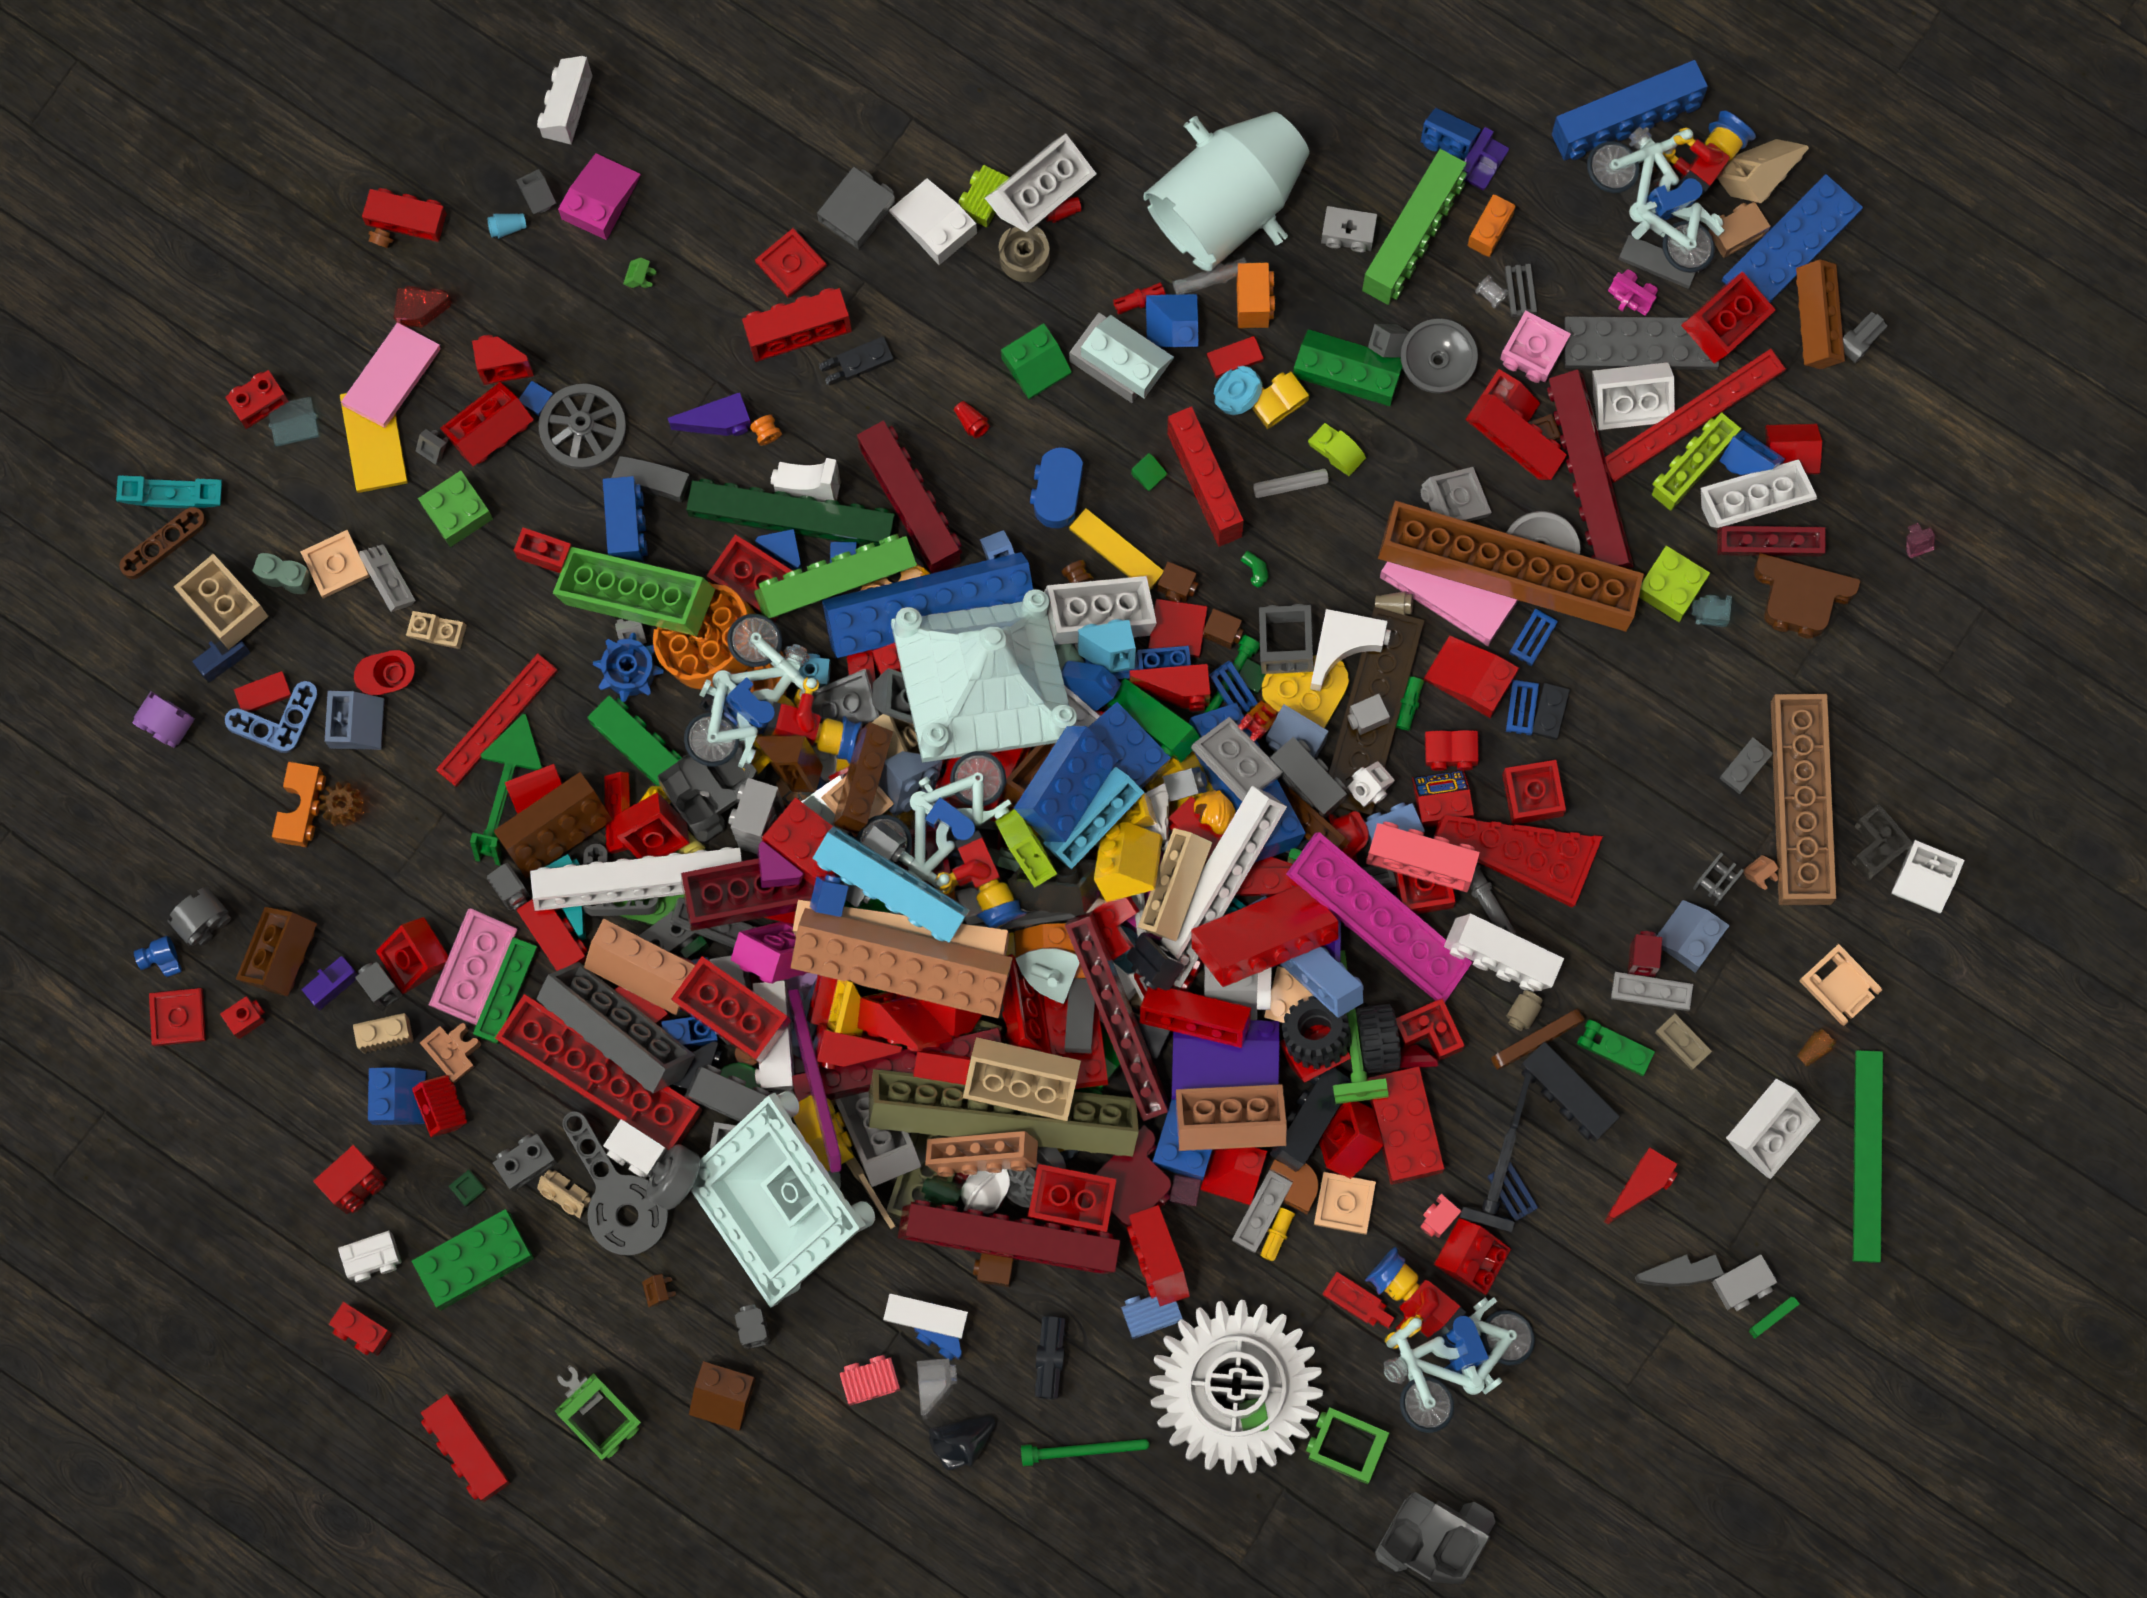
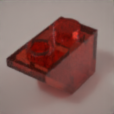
M407 286L405 289L398 288L394 319L396 323L398 322L403 326L423 328L451 307L452 301L449 294L441 289L421 291V289L413 286Z

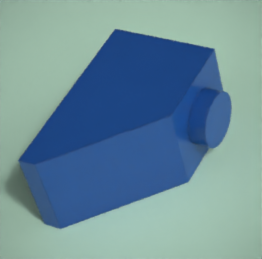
M1743 430L1733 436L1720 462L1726 465L1727 470L1730 472L1745 475L1772 470L1782 464L1785 458Z
M1067 661L1061 669L1064 685L1094 711H1097L1112 700L1121 685L1116 677L1101 665Z

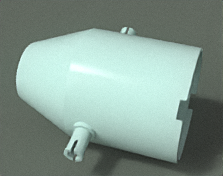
M1277 112L1246 120L1216 130L1214 133H1209L1197 116L1189 120L1190 123L1186 122L1184 127L1196 140L1197 148L1144 193V200L1149 199L1151 204L1148 210L1157 225L1182 254L1185 252L1190 253L1195 258L1193 263L1206 271H1211L1259 228L1265 230L1275 246L1282 243V238L1285 240L1288 235L1275 220V214L1284 207L1309 155V149L1303 137L1285 117Z

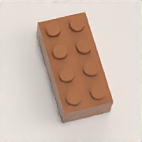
M1282 1085L1176 1089L1179 1151L1286 1146V1115Z

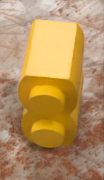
M1282 372L1271 381L1273 384L1266 389L1262 387L1261 395L1252 407L1267 429L1280 422L1309 400L1308 393L1292 372L1286 375Z

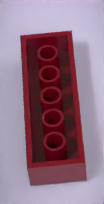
M883 420L857 434L859 450L930 572L937 573L949 570L961 564V543L955 533L950 535L949 523L942 511L940 513L937 512L936 501L930 490L925 492L924 480L918 469L912 470L911 458L905 447L900 449L899 438L892 426L887 427Z

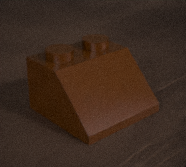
M703 1361L694 1387L689 1415L740 1431L756 1379L752 1376Z

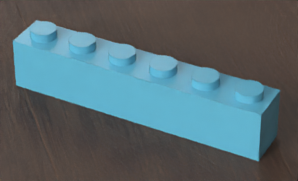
M834 826L828 831L812 858L817 861V865L826 871L832 870L840 875V879L846 884L856 885L861 888L867 897L879 899L886 904V908L894 913L900 912L905 915L911 924L931 931V935L939 941L950 942L970 911Z

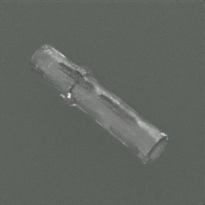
M1242 258L1224 265L1220 263L1211 271H1203L1187 278L1173 281L1175 294H1187L1221 282L1223 284L1228 283V280L1237 277L1238 263H1246V260Z

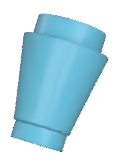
M523 213L493 214L492 217L487 218L491 237L497 236L498 239L526 228Z

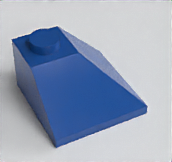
M1197 294L1146 295L1147 339L1158 347H1198Z

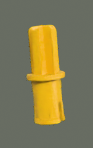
M1279 1208L1272 1228H1268L1267 1231L1269 1235L1261 1251L1263 1258L1269 1261L1275 1260L1283 1240H1287L1286 1233L1295 1216L1293 1212Z

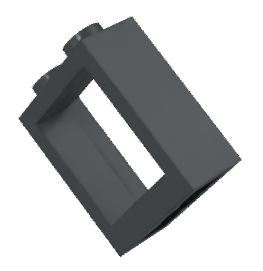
M1294 604L1292 606L1279 607L1277 605H1269L1267 607H1259L1262 674L1314 672L1311 605ZM1305 622L1306 650L1267 652V623Z

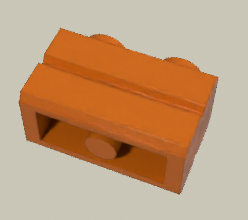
M1493 195L1469 237L1468 246L1490 257L1507 224L1512 219L1516 206L1497 195Z

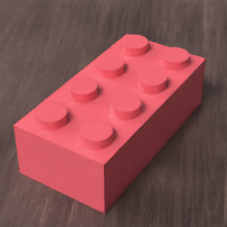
M1390 822L1377 823L1366 864L1468 892L1480 853L1474 851L1475 848L1467 844L1456 846L1449 844L1448 839L1435 836L1434 839L1424 836L1423 832L1415 829H1409L1408 832L1400 830L1398 825Z

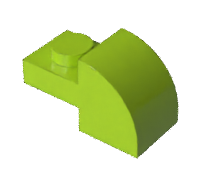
M1326 423L1308 440L1312 448L1327 457L1333 466L1348 476L1366 459L1362 450L1348 435L1341 430L1337 432Z

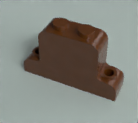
M1761 553L1756 560L1754 568L1756 579L1761 583L1770 585V593L1764 612L1765 621L1773 626L1774 630L1798 632V636L1807 639L1819 636L1824 632L1829 622L1833 602L1848 604L1856 595L1860 580Z

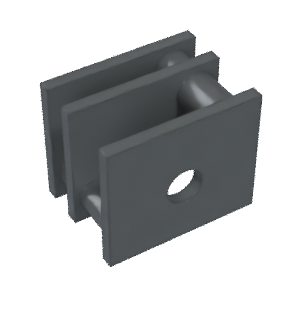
M1722 853L1718 855L1693 887L1696 890L1701 885L1710 892L1708 894L1709 897L1714 895L1717 898L1713 904L1714 906L1719 904L1744 872L1741 869L1738 874H1735L1733 872L1736 866L1735 863L1730 868L1721 863ZM1712 869H1715L1723 876L1717 884H1714L1707 878ZM1727 879L1730 881V884L1723 891L1719 887Z

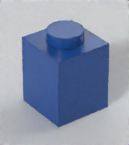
M826 874L825 878L817 876L809 907L817 913L841 917L848 885L841 881L840 876Z

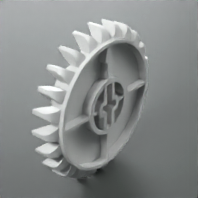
M1240 1300L1236 1307L1235 1315L1229 1316L1223 1301H1218L1215 1319L1210 1320L1207 1313L1200 1307L1196 1310L1198 1324L1196 1328H1193L1182 1319L1178 1322L1179 1331L1183 1336L1181 1341L1170 1336H1165L1163 1339L1165 1346L1172 1352L1171 1357L1156 1355L1154 1357V1363L1166 1372L1165 1375L1150 1377V1384L1164 1390L1163 1395L1151 1400V1406L1159 1409L1167 1408L1168 1413L1162 1416L1157 1424L1160 1428L1175 1427L1176 1431L1169 1441L1171 1446L1180 1445L1184 1441L1190 1444L1186 1452L1187 1460L1191 1461L1200 1453L1206 1455L1205 1469L1209 1471L1213 1469L1218 1459L1224 1460L1225 1470L1228 1475L1234 1473L1237 1461H1243L1247 1471L1252 1474L1256 1471L1257 1458L1262 1457L1270 1467L1276 1466L1277 1460L1274 1450L1277 1448L1287 1455H1292L1295 1449L1289 1440L1291 1435L1300 1439L1308 1438L1309 1432L1300 1424L1301 1419L1315 1420L1318 1418L1319 1413L1307 1406V1401L1317 1400L1323 1396L1321 1389L1309 1387L1308 1382L1319 1377L1322 1371L1318 1367L1305 1368L1304 1363L1313 1356L1315 1349L1314 1347H1307L1297 1350L1295 1345L1302 1337L1303 1331L1301 1329H1296L1288 1335L1282 1333L1286 1323V1315L1281 1314L1269 1324L1266 1322V1305L1262 1304L1254 1317H1248L1245 1300ZM1229 1363H1235V1368L1230 1369L1228 1374L1215 1373L1220 1367ZM1240 1363L1248 1365L1256 1371L1259 1377L1246 1376L1247 1371L1240 1368ZM1233 1377L1241 1378V1385L1262 1386V1390L1241 1389L1240 1396L1232 1395V1388L1211 1387L1210 1383L1232 1384ZM1214 1396L1226 1397V1402L1233 1405L1232 1410L1220 1405ZM1259 1398L1255 1405L1246 1410L1237 1411L1238 1403L1244 1402V1399ZM1265 1403L1268 1420L1256 1428L1243 1431L1241 1419L1258 1412ZM1269 1425V1429H1268V1430H1266V1431H1261V1430H1263L1264 1428H1266V1427Z

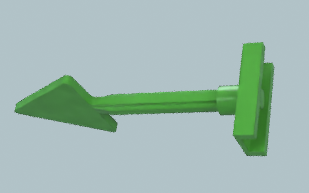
M1345 950L1340 951V959L1347 970ZM1354 1008L1346 1013L1351 1031L1352 1083L1333 1085L1336 1104L1388 1097L1386 1079L1367 1081V1073L1363 1071L1357 1018Z

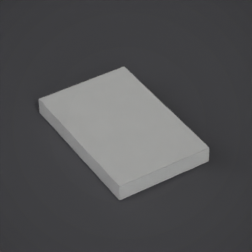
M1230 717L1193 743L1191 747L1242 802L1251 786L1263 790L1283 773Z

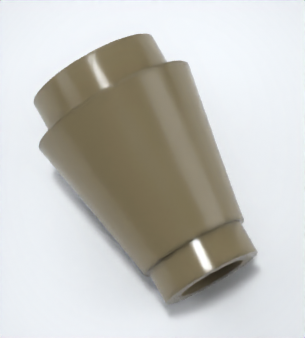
M1404 591L1381 596L1376 595L1375 607L1402 615H1412L1413 594H1407Z

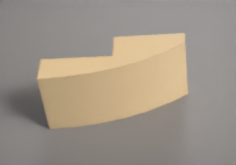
M413 611L406 636L432 644L460 649L467 625L464 622L442 619L437 615Z

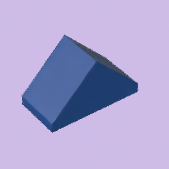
M794 529L756 538L755 543L758 549L793 571L800 568L802 570Z

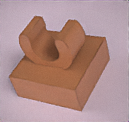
M1761 855L1746 867L1743 873L1748 880L1766 890L1767 886L1764 880L1769 877L1776 882L1778 876L1775 871L1779 868L1773 860Z

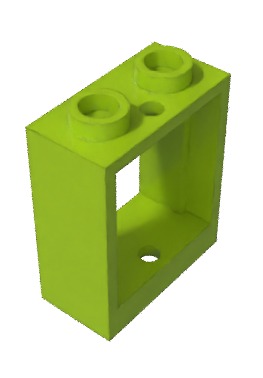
M1015 809L995 821L1009 850L1034 888L1057 874L1035 833Z

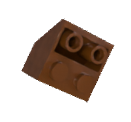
M757 736L756 742L775 772L792 792H816L823 765L805 736Z

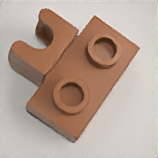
M461 1023L448 1035L439 1026L420 1042L453 1083H456L475 1067L467 1057L481 1046L477 1038H473L469 1042H463V1036L468 1032V1028L464 1023Z

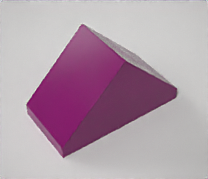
M761 841L758 847L761 887L799 885L802 882L803 873L765 842Z

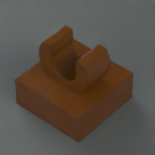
M662 1274L653 1275L642 1282L648 1307L658 1306L676 1295L675 1291L667 1292L665 1284L673 1281L671 1277L663 1279Z

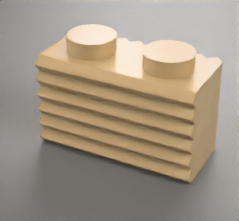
M405 1013L353 1024L357 1048L364 1054L367 1051L371 1053L372 1050L376 1052L377 1049L381 1051L382 1048L396 1047L398 1044L400 1046L403 1043L407 1045L408 1042L412 1044L414 1041L410 1020Z

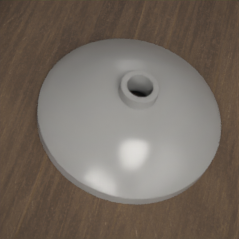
M1536 511L1525 514L1518 518L1506 532L1507 534L1534 542L1543 541L1548 546L1580 555V542L1575 529L1565 518L1552 512Z

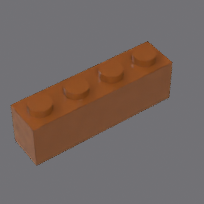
M1817 260L1797 267L1796 283L1799 296L1798 307L1801 319L1804 365L1823 369L1845 362L1836 264Z

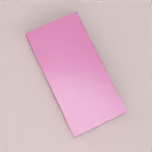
M397 322L341 401L342 405L386 428L441 350L440 345Z
M468 909L429 1006L477 1025L517 929L476 910Z

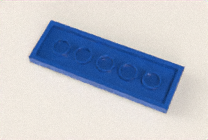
M1825 174L1722 278V282L1728 283L1743 271L1769 303H1771L1797 277L1796 268L1811 263L1862 211L1863 207Z

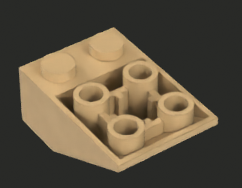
M1775 139L1735 155L1732 160L1726 163L1718 174L1717 179L1731 197L1762 203L1770 196L1778 183L1785 179L1791 168L1802 159L1803 154L1809 147L1803 144Z

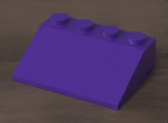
M1250 1020V1026L1242 1048L1173 1031L1172 1100H1176V1089L1278 1085L1279 1021Z

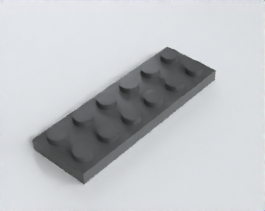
M1564 318V330L1571 334L1564 347L1565 368L1613 369L1668 362L1671 369L1718 370L1719 361L1714 364L1681 326L1688 318Z

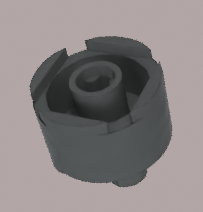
M208 887L197 890L200 895L195 898L191 895L185 898L171 912L170 916L173 919L167 920L188 946H194L197 943L201 946L205 945L213 938L212 932L218 927H224L231 920V917L228 915L229 911Z

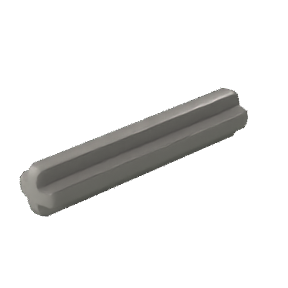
M1320 469L1258 482L1253 485V490L1256 498L1326 484L1329 477L1326 469Z

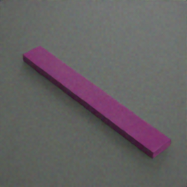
M797 989L789 990V1008L831 1173L838 1172L841 1169V1154L800 993Z

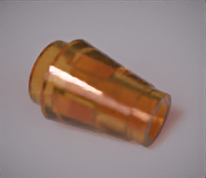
M1821 1028L1818 1032H1813L1797 1057L1808 1067L1831 1052L1836 1042Z

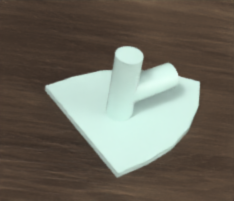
M1042 948L1029 951L1015 958L1021 973L1034 989L1042 995L1064 1004L1079 966L1076 954L1057 948Z

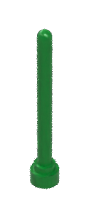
M1243 635L1238 643L1239 653L1233 662L1238 673L1247 658H1251L1260 648L1259 642L1246 635ZM1228 671L1227 675L1233 683L1235 680ZM1223 680L1221 684L1228 693L1229 688ZM1216 691L1204 713L1220 707L1223 698L1218 691Z
M1146 1439L1043 1449H1037V1446L1032 1447V1444L1021 1445L1022 1466H1033V1463H1038V1460L1146 1450L1149 1448L1150 1443Z

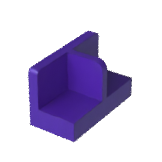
M1486 127L1464 160L1467 163L1465 172L1468 173L1465 181L1481 190L1486 189L1509 151L1508 147L1492 139L1494 131Z
M341 956L324 971L319 969L317 971L319 975L301 990L320 1011L356 981L355 977L358 974Z

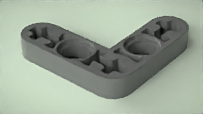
M592 844L585 849L583 865L592 863L594 854H599L598 862H608L607 850L601 844ZM658 897L650 898L649 905H644L645 899H638L635 901L636 906H633L632 900H629L623 907H617L613 904L614 902L596 904V906L584 905L583 908L591 916L650 915L658 909L659 901Z

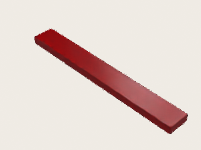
M1769 349L1606 456L1605 459L1611 480L1614 483L1707 423L1711 418H1715L1721 412H1724L1785 372V367L1773 350Z

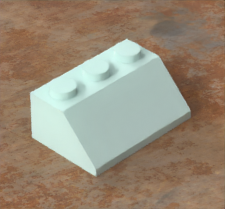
M1112 315L1096 326L1081 346V357L1142 398L1147 396L1174 359L1172 355Z

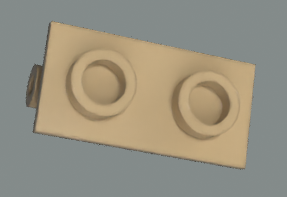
M548 1170L544 1177H540L537 1189L545 1198L560 1204L568 1214H574L581 1218L584 1207L587 1208L591 1201L590 1194L576 1184L568 1191L565 1188L570 1183V1180L556 1170L553 1172Z

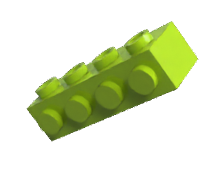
M1722 412L1715 420L1711 418L1702 428L1704 432L1699 438L1695 436L1686 446L1687 451L1682 457L1680 455L1675 457L1669 465L1671 469L1667 474L1661 473L1652 485L1655 488L1652 496L1670 511L1675 508L1720 458L1733 436L1740 433L1741 428Z

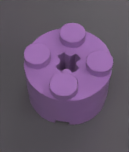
M150 691L135 714V719L132 723L140 729L153 734V737L162 743L175 748L176 745H179L195 718Z

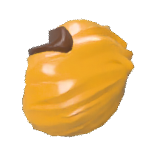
M1220 790L1208 791L1199 796L1194 802L1195 814H1200L1199 822L1210 825L1216 834H1224L1236 814L1232 802Z

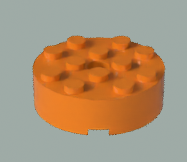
M710 582L708 583L715 591L697 636L660 627L654 629L653 633L655 654L662 666L686 686L702 690L706 679L710 680V686L714 687L712 679L718 671L725 670L730 674H736L747 670L749 666L740 663L731 654L727 643V636L730 627L738 618L748 614H756L753 608L728 586L711 584ZM758 619L742 622L737 626L733 634V645L736 652L748 661H753L757 653L754 648L748 645V641L753 633L760 634Z

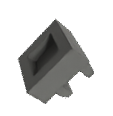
M425 429L419 435L416 452L436 465L442 460L449 438L445 437L442 440L437 437V430L430 432Z

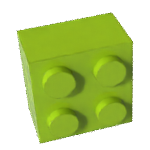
M1666 546L1643 580L1639 598L1680 622L1707 581L1710 572Z

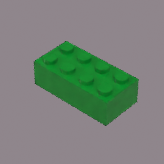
M505 1209L412 1260V1263L435 1307L441 1311L532 1261L534 1257L511 1214Z

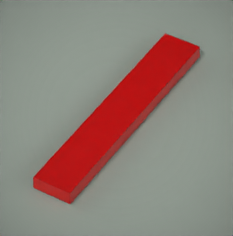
M537 653L437 767L436 771L457 787L482 759L481 754L512 725L555 676L558 670Z

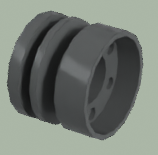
M1037 1148V1164L1066 1169L1064 1158L1057 1148ZM1037 1164L1036 1167H1027L1025 1171L1007 1169L1010 1176V1187L1005 1196L1022 1207H1030Z

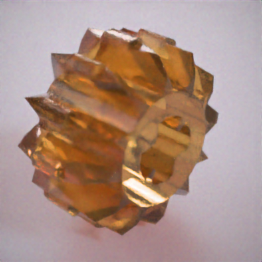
M337 782L335 785L336 790L333 791L328 786L326 790L329 795H320V799L325 803L319 805V809L325 811L323 818L325 820L331 819L332 825L336 826L340 821L342 826L345 827L348 824L347 819L350 818L355 823L357 819L354 814L363 813V810L357 806L364 804V800L358 797L360 794L358 789L352 790L351 784L347 783L342 788L340 782ZM342 801L346 806L341 809L337 803Z

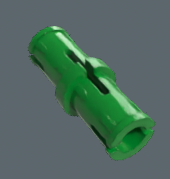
M1409 677L1404 697L1401 698L1400 703L1402 705L1396 728L1410 731L1415 710L1419 708L1420 703H1418L1424 680Z

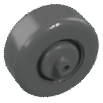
M680 1144L671 1147L661 1161L657 1162L653 1167V1174L649 1179L646 1190L647 1198L666 1210L673 1209L679 1205L694 1186L700 1169L699 1155Z

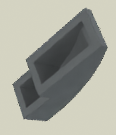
M621 456L611 477L634 476L636 484L641 485V491L656 497L660 495L681 503L691 480L688 473L659 464Z
M1716 1254L1693 1264L1690 1263L1688 1256L1684 1255L1642 1272L1635 1279L1638 1283L1675 1287L1704 1283L1719 1278L1724 1273Z

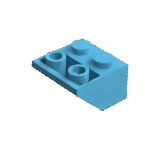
M1115 619L1108 622V624H1088L1078 629V654L1095 665L1104 666L1110 673L1135 669L1136 647L1129 620Z

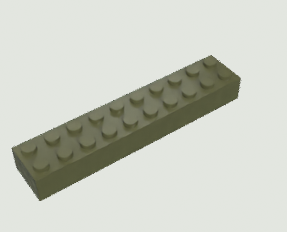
M873 1069L869 1089V1128L950 1137L1025 1131L1038 1141V1147L1114 1154L1117 1156H1133L1139 1132L1137 1108L1134 1098L1074 1092L1068 1121L965 1099L963 1098L965 1085L913 1077L912 1073Z

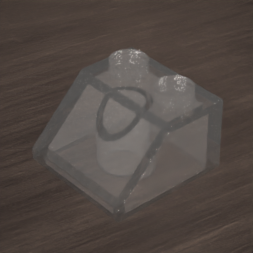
M949 1359L917 1361L920 1409L923 1420L929 1419L953 1391V1384L958 1383L957 1368L955 1365H951Z

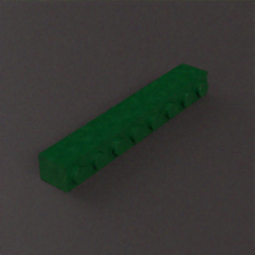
M708 479L692 480L686 509L688 516L693 518L778 532L794 529L796 535L838 542H856L857 545L862 546L873 542L875 547L880 546L879 541L892 536L895 526V516L887 509L876 508L875 511L867 510L859 504H851L850 507L843 506L834 500L819 502L810 496L795 498L781 491H776L775 494L765 493V490L757 487H750L749 490L741 489L740 486L733 483H725L724 486L714 484V481Z

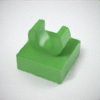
M638 258L632 260L623 284L631 288L637 286L643 288L651 287L652 283L646 281L645 274L652 276L656 274V271L648 267L650 261Z

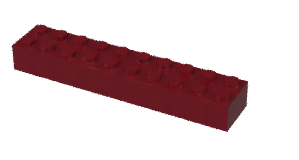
M931 826L926 827L925 862L939 849L936 843L937 830ZM911 829L909 831L912 838V847L909 855L915 858V829ZM904 831L897 832L906 839ZM906 842L902 846L904 849L906 848ZM947 856L933 869L932 872L937 876L942 872L951 873ZM759 858L681 873V885L691 931L795 912L798 900L811 902L814 886L804 878L799 885L762 888ZM902 863L899 866L908 872L909 869L906 865Z

